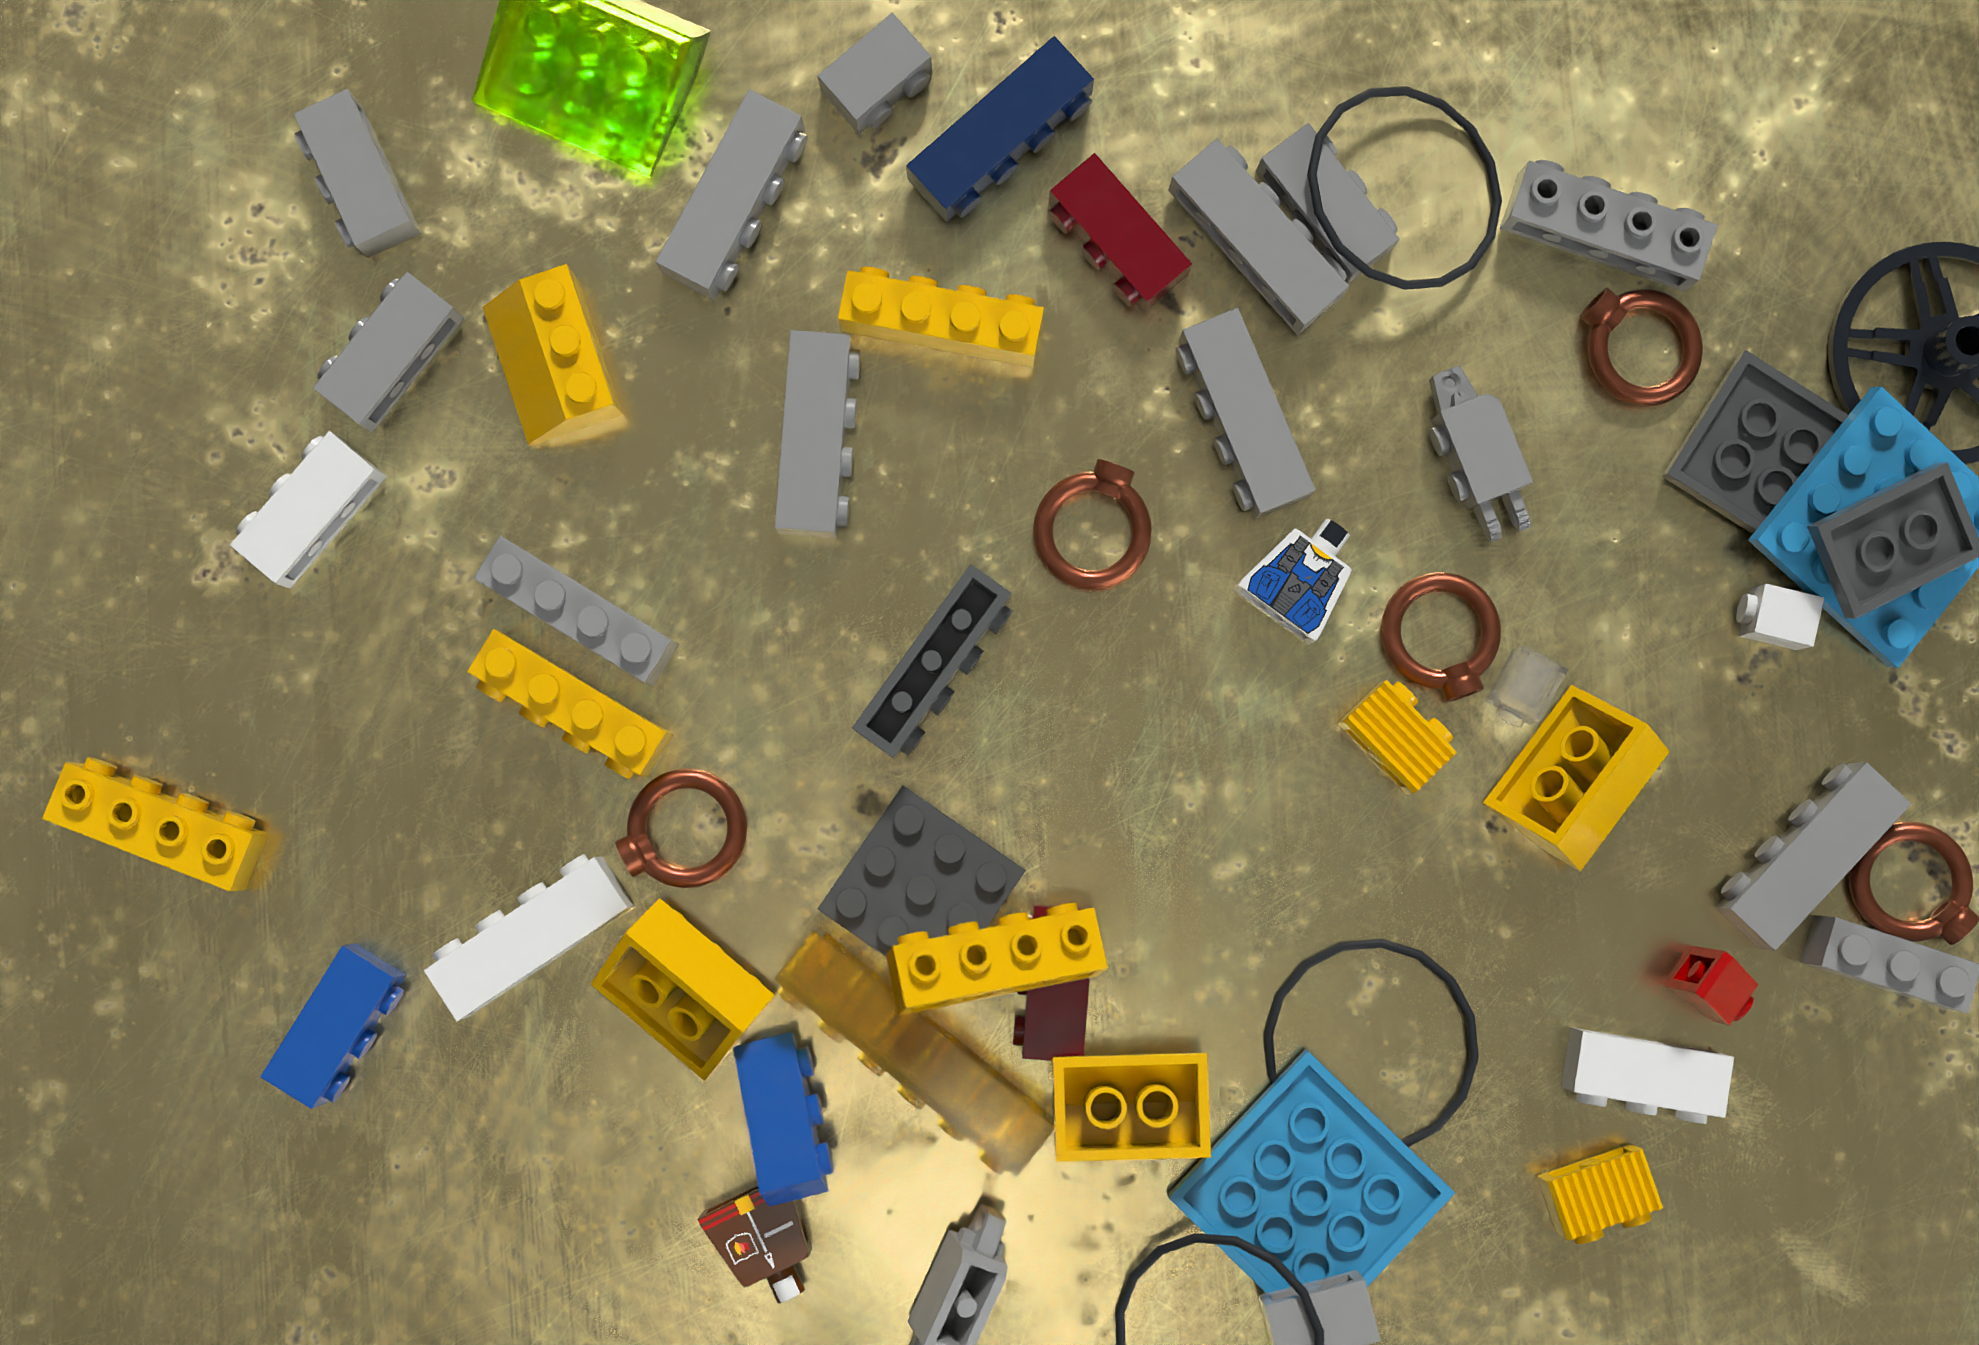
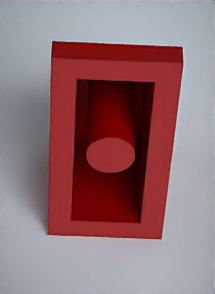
M1693 946L1665 987L1713 1022L1730 1026L1732 1021L1737 1022L1741 1020L1750 1010L1754 1002V998L1751 995L1757 988L1758 983L1726 951Z

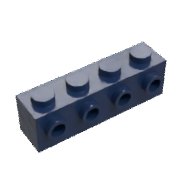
M1053 36L906 165L908 181L946 222L956 214L964 217L979 204L982 199L980 193L993 181L997 185L1005 182L1019 167V164L1016 162L1030 149L1034 153L1040 151L1055 136L1056 132L1053 129L1066 117L1070 121L1075 120L1092 103L1090 96L1093 91L1094 78L1065 46Z

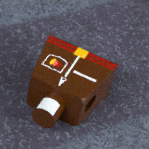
M758 1185L704 1210L697 1220L701 1228L744 1288L766 1278L778 1304L788 1301L805 1291V1287L794 1264L810 1256L812 1245L799 1199L769 1207L760 1195Z

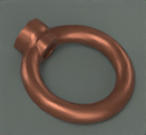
M1607 287L1589 303L1580 315V318L1591 327L1587 346L1592 371L1602 387L1617 399L1637 406L1661 405L1677 398L1694 381L1701 366L1703 355L1701 332L1691 312L1671 295L1657 290L1638 289L1617 296ZM1636 309H1650L1663 314L1675 325L1681 337L1682 358L1677 371L1667 381L1656 386L1642 387L1626 381L1618 374L1610 361L1608 353L1609 334L1628 312Z
M1098 459L1093 471L1081 472L1066 477L1055 484L1043 497L1034 518V543L1042 563L1058 580L1078 589L1101 590L1125 581L1140 567L1149 550L1152 527L1150 515L1143 499L1130 485L1135 474L1134 471L1115 463ZM1095 491L1114 498L1124 506L1130 517L1132 536L1127 551L1115 564L1101 570H1084L1073 566L1061 556L1054 542L1053 524L1057 512L1068 499L1079 493Z
M1434 572L1411 579L1393 594L1383 613L1381 637L1387 657L1398 672L1420 686L1430 689H1442L1445 701L1448 703L1484 690L1480 676L1489 668L1496 657L1501 640V624L1493 601L1479 585L1457 574ZM1432 592H1448L1466 600L1477 613L1481 625L1480 642L1472 657L1466 662L1443 670L1431 669L1415 661L1407 652L1401 636V623L1408 607L1419 597Z
M699 769L669 771L650 781L636 796L628 815L627 836L615 841V845L632 878L645 871L653 879L669 886L678 888L704 886L726 874L740 857L747 836L745 810L736 792L718 776ZM684 788L701 790L712 796L722 807L727 820V835L721 850L709 862L693 868L675 867L664 862L657 856L647 836V822L654 805L666 794Z
M1910 821L1894 823L1849 872V886L1853 902L1861 916L1877 931L1911 942L1925 941L1941 936L1949 945H1953L1970 933L1979 922V916L1969 908L1973 893V874L1968 858L1953 838L1934 826ZM1912 841L1928 845L1943 857L1949 867L1952 879L1949 899L1940 904L1928 919L1912 922L1892 917L1878 905L1873 896L1870 885L1872 866L1881 852L1896 843Z

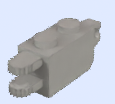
M1461 366L1450 368L1432 376L1429 382L1437 415L1431 419L1433 427L1429 429V434L1435 451L1439 456L1445 455L1452 473L1448 474V482L1453 496L1458 502L1464 501L1467 511L1474 510L1484 536L1491 543L1502 537L1501 526L1491 501L1502 498L1510 521L1517 531L1520 532L1530 528V517L1520 490L1532 484L1533 480L1500 399L1487 393L1478 397Z
M981 1204L968 1229L962 1227L958 1233L952 1230L948 1231L907 1321L914 1332L909 1345L977 1344L1007 1278L1008 1264L1001 1256L1005 1244L1000 1241L1007 1220L1001 1214L1002 1212Z

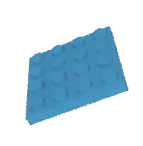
M1882 386L1869 389L1748 541L1804 592L1824 597L1822 608L1887 667L1899 668L1979 568V557L1856 619L1845 618L1807 526L1935 463L1948 462L1979 538V477Z
M1305 1049L1211 1148V1158H1202L1167 1196L1205 1234L1237 1236L1277 1256L1302 1284L1357 1270L1365 1279L1366 1286L1368 1287L1449 1201L1455 1192ZM1217 1245L1266 1293L1291 1287L1271 1264L1236 1246Z

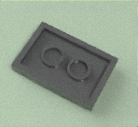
M1948 462L1935 463L1807 526L1845 618L1856 619L1979 557V538Z

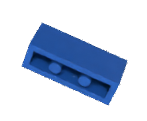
M357 943L343 945L260 1078L310 1109L326 1104L327 1101L334 1103L350 1080V1077L345 1072L355 1057L358 1059L363 1058L374 1043L377 1033L372 1031L378 1019L382 1013L388 1016L402 998L404 990L399 986L406 974Z
M793 1032L733 1046L760 1195L770 1207L829 1192L826 1175L834 1173V1167L828 1143H819L816 1126L824 1124V1116L818 1094L810 1095L807 1077L815 1076L809 1047H800Z

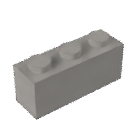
M348 88L293 113L301 129L294 133L297 143L307 160L315 159L321 174L315 177V181L328 204L335 202L342 218L336 220L335 224L348 248L355 246L367 258H370L421 234L364 109Z
M1308 122L1264 155L1259 162L1256 173L1277 194L1281 205L1291 218L1302 222L1310 231L1314 239L1312 245L1324 258L1331 256L1340 264L1347 276L1344 281L1349 284L1361 275L1362 272L1335 251L1314 215L1307 172L1314 138L1317 133ZM1326 136L1323 141L1317 170L1323 211L1342 244L1371 267L1390 253L1400 240L1396 235L1398 231L1397 226L1388 212L1382 208L1377 210L1365 195L1367 194V188L1363 180L1355 171L1351 169L1345 170L1335 157L1337 150L1333 142Z
M407 271L401 279L396 278L385 287L380 296L381 304L369 318L364 317L355 324L348 337L350 342L339 356L334 355L322 365L317 374L319 380L313 386V389L372 433L464 320V317L450 304Z
M1814 915L1800 963L1935 1007L1962 1013H1969L1979 979V963L1829 916Z

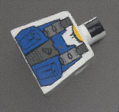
M1330 519L1324 520L1312 538L1294 529L1233 590L1310 645L1320 636L1352 569L1335 557L1350 537V534Z

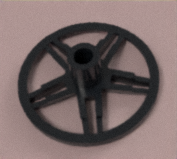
M1930 242L1910 246L1894 252L1874 264L1850 287L1835 314L1830 331L1828 352L1833 386L1846 414L1849 415L1861 400L1851 378L1848 356L1916 368L1918 373L1905 409L1914 416L1924 387L1934 391L1919 419V422L1928 430H1930L1931 426L1936 425L1954 388L1960 390L1979 405V389L1972 384L1976 378L1979 381V313L1974 316L1959 317L1948 278H1943L1938 261L1939 257L1970 261L1979 265V247L1955 242ZM1923 259L1937 316L1931 317L1925 282H1922L1918 260ZM1908 263L1919 329L1876 327L1874 330L1850 329L1856 310L1868 291L1886 274ZM1848 341L1906 344L1905 355L1848 348ZM1979 446L1961 450H1950L1965 465L1979 462Z

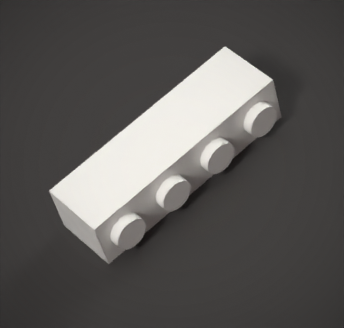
M583 854L575 858L559 870L563 876L562 879L546 888L543 882L533 886L517 897L521 904L520 907L506 916L503 915L501 910L496 911L474 926L479 934L464 944L461 943L459 938H456L432 954L436 962L423 971L456 1021L468 1018L635 907L603 856L593 857L588 860L586 855Z

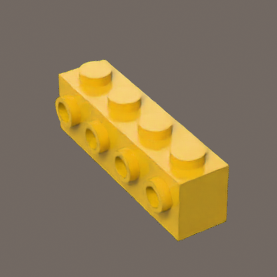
M869 266L860 267V272L847 270L838 314V322L842 332L1031 368L1034 367L1044 307L1035 306L1034 299L1017 294H1008L1005 300L987 297L986 290L970 285H959L957 291L937 287L938 282L936 280L923 276H909L908 281L889 278V272Z
M496 629L491 631L467 671L480 679L475 687L479 691L501 703L505 696L510 697L523 705L518 714L542 728H545L548 721L565 730L561 738L564 742L585 754L589 752L591 747L608 756L604 763L606 767L629 780L634 772L639 776L649 777L674 736L671 732L511 636Z
M87 757L85 763H64L42 819L224 890H246L268 836L266 833L253 829L255 820L232 811H226L224 817L207 811L209 802L189 794L180 793L178 799L160 793L163 787L161 783L142 776L133 775L131 781L114 775L117 769L116 766L99 759Z
M1067 903L1047 909L1048 916L1029 920L1027 912H1020L998 918L999 926L979 929L978 922H967L949 927V935L929 939L928 932L921 931L898 937V945L892 946L886 954L898 1016L1098 976L1108 969L1094 907L1078 910L1077 903Z

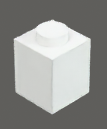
M1766 583L1749 588L1748 594L1745 593L1741 597L1737 608L1736 620L1741 623L1738 636L1793 650L1813 647L1824 597Z

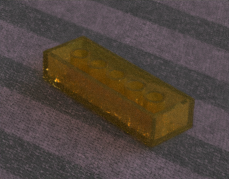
M818 927L810 933L773 979L782 986L777 994L799 1012L808 1007L821 1018L817 1026L828 1037L840 1045L847 1039L861 1051L857 1059L866 1068L879 1077H882L887 1072L900 1083L897 1092L919 1110L926 1104L939 1114L938 1118L940 1120L937 1124L949 1136L959 1143L967 1137L977 1145L980 1152L977 1157L996 1174L1002 1176L1007 1170L1017 1178L1056 1129L1053 1116L925 1011L898 1016L892 985L822 927Z

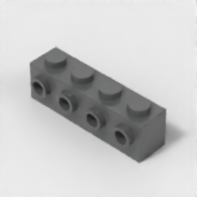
M970 564L858 718L852 729L893 759H896L900 752L909 757L926 733L919 728L930 711L938 716L954 695L955 691L948 687L959 671L966 675L970 673L984 653V650L978 647V644L988 630L997 635L1014 610L1007 606L1011 600L1012 593Z

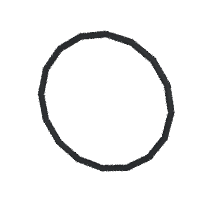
M1407 86L1369 88L1337 105L1315 135L1307 172L1314 215L1335 251L1366 277L1404 290L1443 287L1475 268L1495 239L1502 197L1495 161L1475 126L1445 100ZM1407 96L1441 109L1468 133L1486 164L1493 200L1486 236L1468 262L1440 278L1404 280L1372 269L1342 244L1323 211L1317 170L1324 138L1345 111L1372 97Z
M1383 938L1339 942L1304 960L1276 993L1263 1033L1267 1076L1271 1084L1278 1078L1276 1074L1273 1033L1284 998L1309 968L1342 951L1383 948L1418 959L1448 984L1466 1018L1469 1060L1458 1095L1438 1119L1430 1126L1401 1140L1407 1147H1410L1439 1132L1467 1099L1479 1060L1475 1015L1456 979L1423 951Z
M1194 1233L1157 1246L1130 1273L1115 1311L1116 1345H1126L1125 1311L1137 1280L1163 1254L1195 1243L1236 1246L1271 1264L1297 1292L1315 1333V1345H1325L1324 1329L1310 1295L1303 1284L1277 1256L1237 1236Z

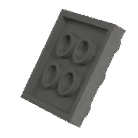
M1744 350L1735 359L1662 477L1753 534L1848 417V414L1747 350Z
M902 785L817 909L886 957L891 947L898 945L897 938L906 934L927 931L929 939L949 935V927L967 922H978L979 929L987 928L1026 870Z

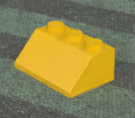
M567 264L519 279L482 307L529 446L623 415L578 279Z
M1571 685L1483 803L1540 848L1581 872L1670 751L1647 723Z
M660 898L625 932L591 982V985L704 1081L775 996L762 985L758 978L749 974L724 953L719 945L711 942L692 926L681 913L672 909Z
M1207 1053L1053 1057V1122L1056 1162L1211 1158Z

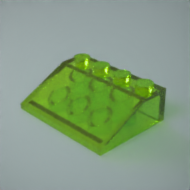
M499 0L472 101L650 178L655 172L696 80L711 31L640 0Z

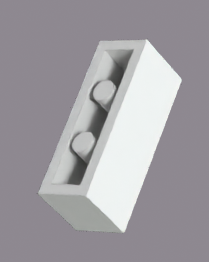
M330 431L324 437H316L306 446L301 456L303 461L291 475L289 473L285 474L273 484L269 491L271 498L259 512L254 511L240 522L236 529L238 536L230 544L231 547L271 581L289 589L387 477L346 441Z
M1570 1027L1561 1087L1577 1093L1575 1101L1606 1107L1607 1099L1611 1098L1626 1101L1625 1110L1657 1115V1108L1663 1107L1675 1109L1676 1119L1706 1124L1708 1115L1722 1118L1726 1116L1734 1057L1719 1052Z

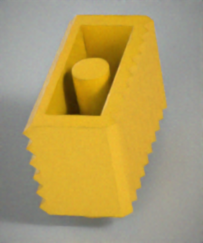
M1387 680L1379 682L1338 722V725L1406 795L1415 794L1455 756L1457 751L1449 744L1454 737L1434 717L1427 722L1414 708L1418 700L1406 686L1399 681L1392 686Z
M1632 1143L1537 1176L1556 1233L1567 1241L1574 1240L1575 1244H1585L1598 1240L1604 1236L1603 1229L1605 1227H1612L1615 1224L1621 1223L1623 1228L1645 1224L1652 1219L1651 1212L1663 1208L1643 1149Z

